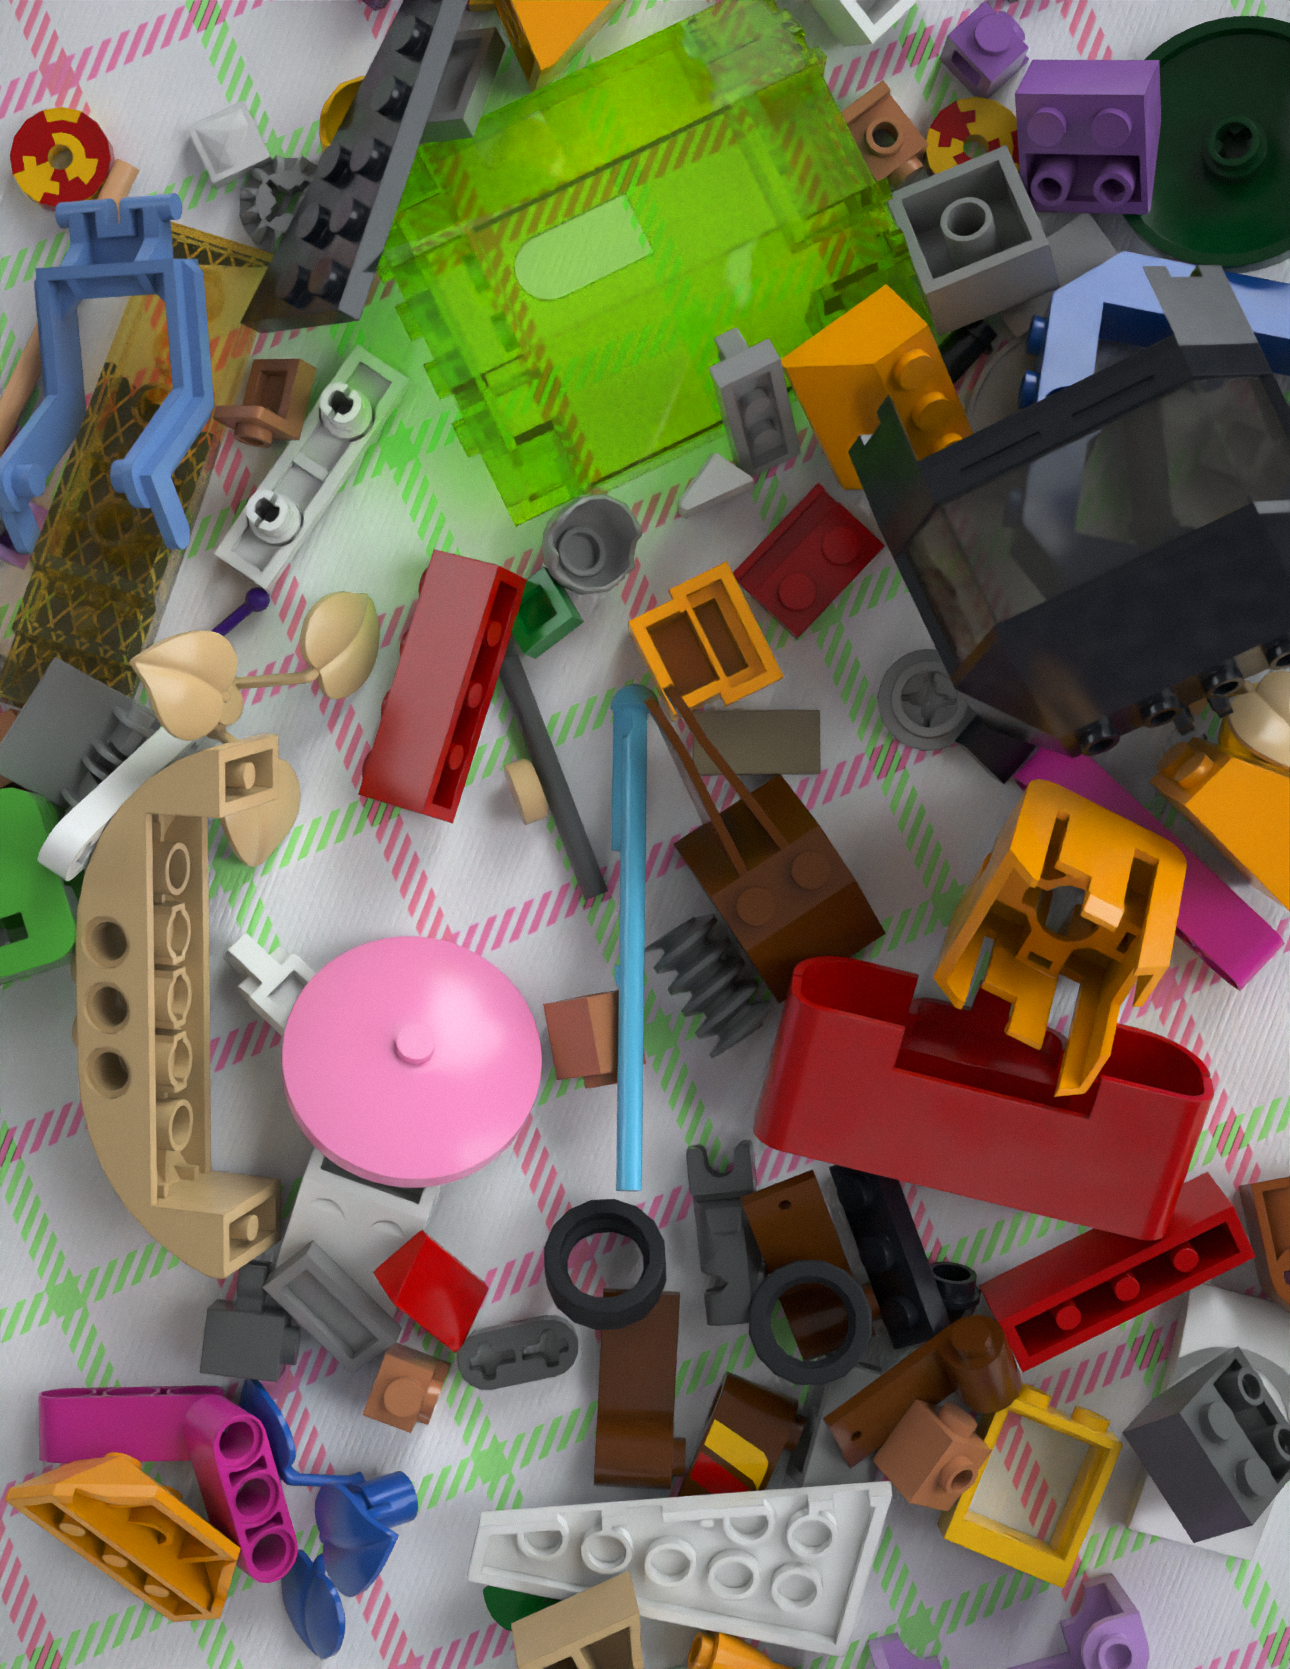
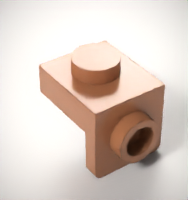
M254 359L243 405L216 406L213 419L235 430L233 435L235 440L254 447L269 448L271 447L272 440H300L317 368L302 359Z

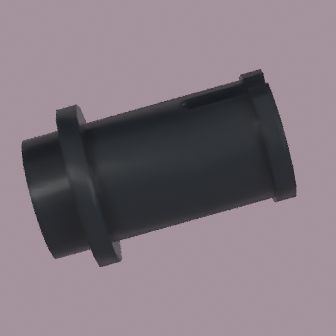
M983 319L951 331L938 346L953 385L957 383L982 353L990 355L993 352L991 343L996 339L997 334Z

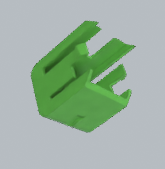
M13 787L0 789V929L6 928L10 944L0 946V985L71 964L76 950L77 908L85 875V869H83L73 879L65 881L38 862V855L44 842L55 826L66 816V811L41 795Z

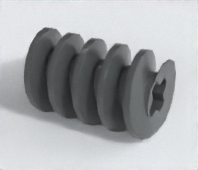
M714 914L692 917L645 947V952L663 949L665 952L653 967L657 974L674 970L678 972V976L667 989L670 995L686 992L692 994L691 999L681 1010L684 1017L705 1014L706 1019L695 1032L697 1037L700 1039L714 1035L719 1036V1042L709 1054L711 1058L720 1055L763 1026L762 1022L773 1009V1005L769 1000L749 1003V999L760 986L755 978L739 982L734 980L746 964L742 957L727 960L721 959V956L731 944L730 938L727 935L711 939L707 938L708 933L718 921Z

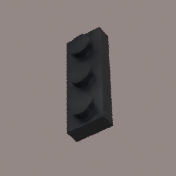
M839 1165L830 1166L829 1170L837 1189L838 1199L846 1214L859 1250L860 1260L865 1267L881 1310L882 1321L887 1328L894 1350L929 1341L951 1325L899 1180Z

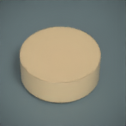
M523 758L504 765L505 777L523 823L528 825L547 818L549 813L548 805L531 761Z

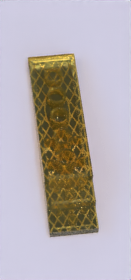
M170 221L173 258L198 259L199 268L203 271L215 406L211 411L210 419L171 476L190 527L191 537L227 426L213 419L216 406L235 405L258 333L240 322L274 254ZM157 294L130 296L30 560L33 572L12 625L15 637L0 675V702L22 709L54 657L63 660L134 700L140 679L133 670L130 660L154 644L186 549H168L163 541L151 507L134 508L128 501L125 493H117L113 489L110 479V470L113 462L125 458L173 389L166 305Z

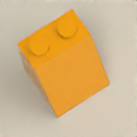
M493 0L497 14L533 96L544 92L626 0Z
M1195 736L1188 743L1183 741L1174 745L1159 760L1157 764L1159 772L1149 783L1250 885L1290 912V772Z

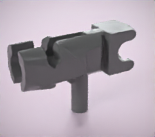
M742 1140L735 1147L734 1168L726 1173L713 1170L709 1165L707 1151L703 1145H691L686 1150L689 1190L690 1195L693 1196L701 1272L709 1276L719 1275L727 1282L722 1286L711 1287L704 1293L707 1325L723 1326L749 1323V1307L758 1286L769 1274L740 1201V1197L756 1192L757 1176L753 1143L751 1140Z

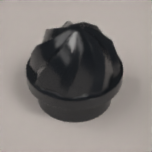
M935 1262L929 1264L950 1323L952 1324L965 1316H971L981 1299V1290L976 1286V1272L965 1265L954 1262Z

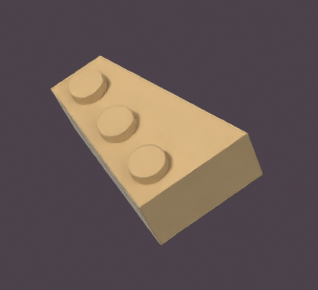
M630 1570L511 1623L518 1669H645L642 1657L640 1614Z

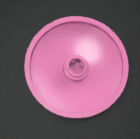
M400 936L371 941L346 951L326 964L312 977L296 999L285 1027L281 1053V1075L286 1099L294 1119L310 1142L329 1160L358 1177L371 1182L404 1188H423L454 1182L472 1175L498 1158L521 1132L530 1115L537 1096L542 1069L541 1043L534 1017L527 1002L509 978L482 956L464 947L435 938L419 936Z

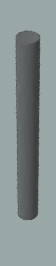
M519 655L505 658L499 676L584 900L608 892Z

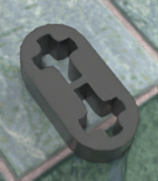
M543 1315L485 1327L472 1332L465 1339L458 1355V1368L462 1377L471 1386L480 1390H494L556 1377L565 1373L574 1364L578 1354V1335L575 1328L566 1319L557 1315ZM545 1329H552L555 1339L566 1338L568 1346L560 1349L558 1361L548 1362L547 1356L543 1352L524 1355L522 1347L538 1344L541 1340L542 1331ZM489 1342L493 1352L514 1349L515 1357L499 1361L496 1366V1373L493 1375H486L482 1365L472 1366L470 1358L478 1354L480 1343Z

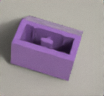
M1032 60L1015 92L1020 178L1035 212L1149 214L1161 127L1159 60Z

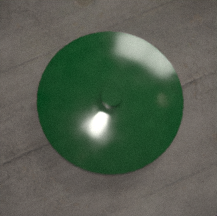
M1234 16L1207 21L1191 27L1161 44L1144 59L1159 60L1161 127L1152 203L1149 214H1122V216L1140 240L1165 259L1193 265H1221L1223 271L1233 273H1247L1265 269L1290 259V23L1260 16Z

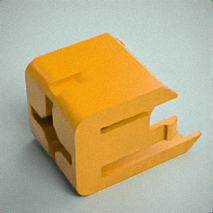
M1032 780L996 838L992 853L985 857L956 906L933 978L954 1007L961 1010L968 995L984 936L994 940L981 988L1013 1004L1004 1032L1037 1050H1040L1043 1044L1059 974L1079 983L1080 986L1054 1097L1085 1094L1111 1055L1120 1006L1137 981L1132 1007L1143 1006L1169 967L1187 868L1186 858L1177 846L1164 837L1049 780ZM1058 886H1073L1085 890L1083 904L1074 905L1057 934L1045 926L1053 896L1051 889Z

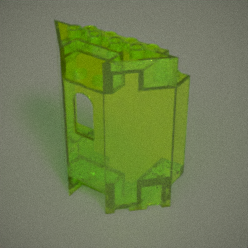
M723 0L480 117L473 138L429 142L417 149L376 271L383 284L395 279L405 299L404 302L394 306L411 342L421 337L424 338L433 357V360L423 364L428 378L439 400L450 395L452 396L462 418L451 424L468 458L480 453L515 527L581 495L605 494L727 435L709 367L721 362L714 338L735 327L739 329L749 348L766 339H770L777 354L782 359L885 284L902 298L929 326H932L926 305L923 303L910 277L916 274L904 232L901 228H897L886 206L887 202L893 199L887 177L877 182L874 181L823 77L828 56L819 46L809 49L804 39L806 35L803 27L786 8L779 10L775 0ZM625 194L653 253L560 298L541 299L524 290L516 277L515 264L520 250L527 242ZM784 373L791 404L797 401V397Z

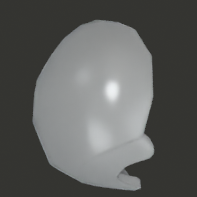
M607 494L577 497L559 507L547 522L542 540L544 565L547 567L549 575L559 586L579 595L608 592L635 568L634 555L636 543L642 536L641 525L626 503Z

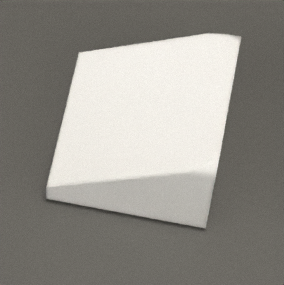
M718 453L710 454L678 500V514L687 519L750 490L754 479Z

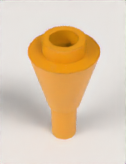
M707 1630L705 1633L699 1631L695 1635L687 1659L688 1669H795L770 1661L767 1655L738 1636Z

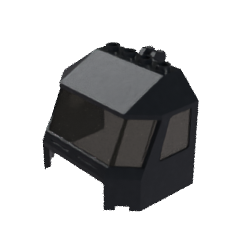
M1197 265L1190 274V277H1171L1166 266H1142L1174 334L921 460H918L897 407L888 394L876 411L881 422L873 434L859 435L848 451L882 536L949 674L954 689L990 730L1071 758L1081 754L1084 756H1094L1112 749L1119 743L1120 736L1142 726L1154 728L1173 721L1179 733L1184 736L1196 730L1193 724L1195 719L1188 705L1206 697L1212 711L1216 712L1221 719L1234 713L1227 696L1240 689L1245 683L1244 679L1268 668L1271 670H1282L1290 667V408L1221 265Z

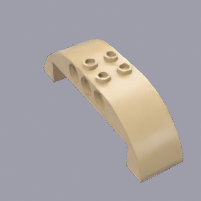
M262 733L211 747L179 759L147 779L119 807L99 837L85 871L77 908L76 950L71 961V975L76 983L77 1015L73 1022L72 1038L78 1053L80 1099L89 1137L103 1171L126 1209L153 1239L185 1264L208 1277L225 1279L281 1241V1179L211 1171L208 818L220 819L279 799L278 734Z

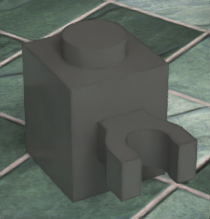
M251 1260L239 1268L237 1301L217 1299L207 1308L200 1373L277 1382L285 1372L286 1365H296L300 1347L301 1327L291 1326L292 1316L283 1307L266 1305L267 1292L262 1288L271 1273L272 1262Z

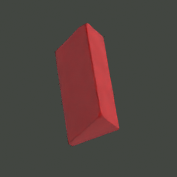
M423 1229L373 1271V1274L392 1303L454 1353L463 1345L489 1289L481 1278Z

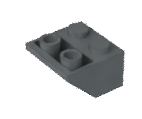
M1239 1346L1227 1350L1153 1398L1122 1432L1193 1543L1253 1526L1290 1479V1425L1268 1393L1261 1377L1252 1368Z

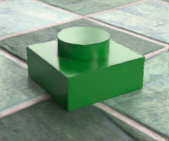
M543 566L527 579L520 608L511 631L523 654L534 659L538 658L584 623L565 588L559 586L554 581L546 567Z

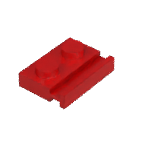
M817 483L733 572L737 583L797 640L878 555L885 545L840 502L837 503L825 491L823 486Z

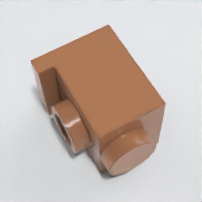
M884 80L832 118L828 134L830 140L873 195L877 194L887 185H890L894 191L899 190L914 179L925 167L920 160L924 158L929 145L890 95L891 90ZM886 129L895 143L890 147H880L874 142L872 134L877 130Z
M399 1343L393 1344L384 1355L362 1415L409 1433L412 1432L416 1421L428 1425L451 1363Z

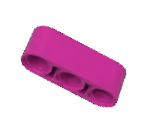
M195 1385L61 1388L43 1391L38 1394L39 1460L48 1463H70L76 1460L105 1457L107 1453L118 1452L129 1455L139 1462L191 1461L183 1431L185 1416L191 1406L202 1397L212 1394L225 1397L224 1388Z
M213 1394L202 1397L187 1412L183 1431L209 1522L241 1548L236 1563L238 1568L260 1583H272L280 1580L294 1565L298 1553V1545L266 1430L258 1418L225 1397ZM228 1427L227 1432H226L225 1435L221 1438L222 1433H223L224 1430Z

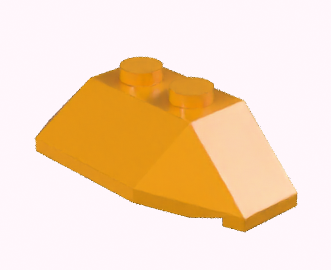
M111 1452L101 1458L70 1462L9 1488L5 1498L7 1503L172 1622L221 1618L241 1548L203 1516L184 1503L180 1492L158 1483L142 1470V1464L137 1459L123 1453Z

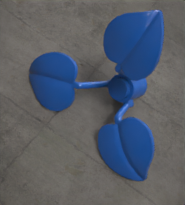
M246 1379L242 1387L238 1406L262 1422L266 1430L280 1482L282 1479L285 1484L291 1486L321 1487L316 1497L314 1512L316 1524L320 1532L319 1539L324 1544L323 1553L318 1555L314 1562H312L305 1551L299 1549L294 1565L281 1578V1588L285 1609L295 1631L305 1645L322 1661L338 1653L345 1635V1613L337 1589L344 1596L354 1597L365 1592L372 1585L385 1566L399 1537L390 1528L411 1522L416 1518L418 1512L417 1495L411 1480L402 1471H396L366 1481L361 1472L350 1475L304 1474L294 1470L292 1465L296 1458V1448L292 1433L283 1414L259 1380Z

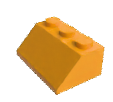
M887 284L781 359L783 371L837 482L844 490L863 489L848 451L859 435L873 434L881 422L876 411L888 394L897 407L918 460L974 434L929 325Z

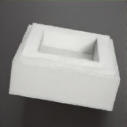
M244 100L187 126L216 189L252 173L253 167H262L272 161Z

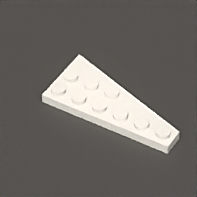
M891 1481L484 1511L480 1514L466 1581L564 1600L630 1570L641 1617L845 1658L891 1502Z

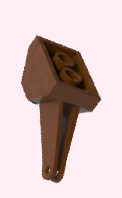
M671 683L663 688V691L676 713L742 798L719 813L688 750L662 709L652 696L643 701L660 730L703 824L673 845L777 1003L780 1004L786 1000L793 971L797 964L803 960L820 956L850 958L886 933L856 879L821 826L783 776L778 774L753 792H750L703 732L687 704Z

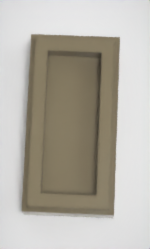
M820 710L692 712L703 732L737 775H814L821 773ZM693 736V762L700 776L723 775Z

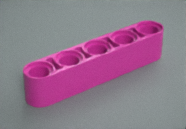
M1040 747L1014 774L1013 780L1023 792L1032 780H1049L1164 837L1177 846L1186 858L1187 868L1175 935L1222 979L1237 990L1241 991L1285 944L1280 935L1090 756L1081 754L1071 758Z

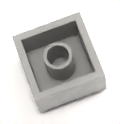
M1007 145L885 195L899 238L939 336L1060 288L1048 240Z

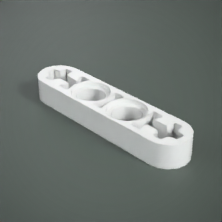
M163 727L157 730L62 818L44 842L38 855V862L65 881L73 879L89 864L99 837L119 807L147 779L177 760L199 752L205 736L196 740L185 741L173 737Z

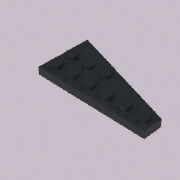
M403 0L331 144L320 157L317 172L240 322L241 324L262 334L360 321L468 0Z

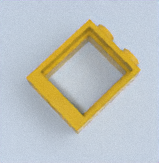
M1022 1382L1020 1393L1010 1406L999 1412L982 1413L975 1432L992 1451L1009 1411L1090 1445L1050 1542L1047 1543L969 1510L990 1455L978 1470V1476L973 1485L960 1495L949 1512L942 1510L937 1525L944 1539L1064 1589L1123 1443L1112 1431L1108 1430L1111 1423L1109 1419L1075 1405L1072 1414L1049 1405L1051 1395Z

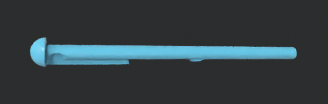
M629 684L619 689L613 696L610 707L613 710L611 850L620 852V965H615V981L619 987L616 1191L628 1192L642 1191L647 713H649L643 701L652 696L659 705L654 692L640 684Z

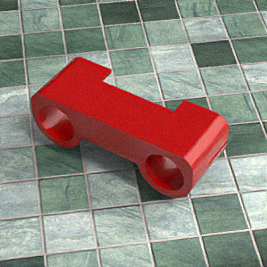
M839 956L813 957L803 960L796 965L755 1110L753 1132L762 1143L782 1152L1131 1238L1153 1241L1159 1240L1166 1235L1214 1097L1212 1079L1210 1078L1211 1075L1207 1066L1190 1050L1156 1033L1117 1023L1111 1055L1085 1094L1054 1097L1067 1038L1060 1032L1047 1026L1042 1047L1040 1050H1037L1007 1035L1004 1030L1010 1018L1009 1013L1012 1003L982 989L983 980L979 982L971 1007L963 1005L960 1010L954 1007L951 1002L929 997L913 999L919 974Z

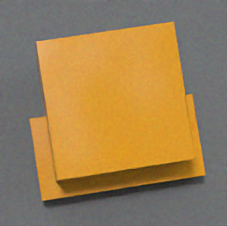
M727 561L669 589L668 593L672 600L628 621V632L673 722L680 719L663 691V688L671 683L681 695L690 711L693 712L720 698L724 706L727 707L784 678Z

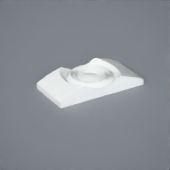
M1206 1283L1185 1292L1159 1394L1227 1350L1239 1346L1252 1368L1261 1377L1265 1388L1288 1424H1290V1313L1271 1300ZM1141 1463L1125 1526L1131 1530L1252 1561L1275 1498L1253 1526L1193 1543Z

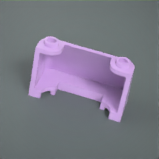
M1112 1573L1082 1581L1084 1600L1081 1609L1073 1618L1060 1620L1068 1652L1007 1669H1147L1149 1645L1140 1612ZM898 1632L867 1641L875 1669H942L937 1655L922 1658L912 1654L905 1648Z

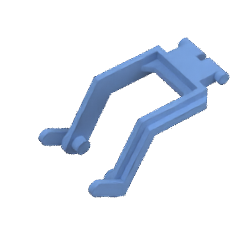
M176 193L123 197L119 203L120 224L116 203L111 198L60 202L55 208L57 224L62 229L69 228L71 244L59 267L35 268L36 280L34 281L45 399L0 457V515L15 550L21 555L36 554L41 545V533L29 502L33 497H39L44 493L47 477L87 423L77 307L83 299L157 294L166 305L173 389L125 458L113 462L110 470V479L113 489L117 493H125L128 501L134 508L151 507L163 541L168 549H186L189 544L190 527L171 476L210 419L211 411L215 406L203 271L199 268L198 259L173 258L170 220H179L182 215L181 199Z

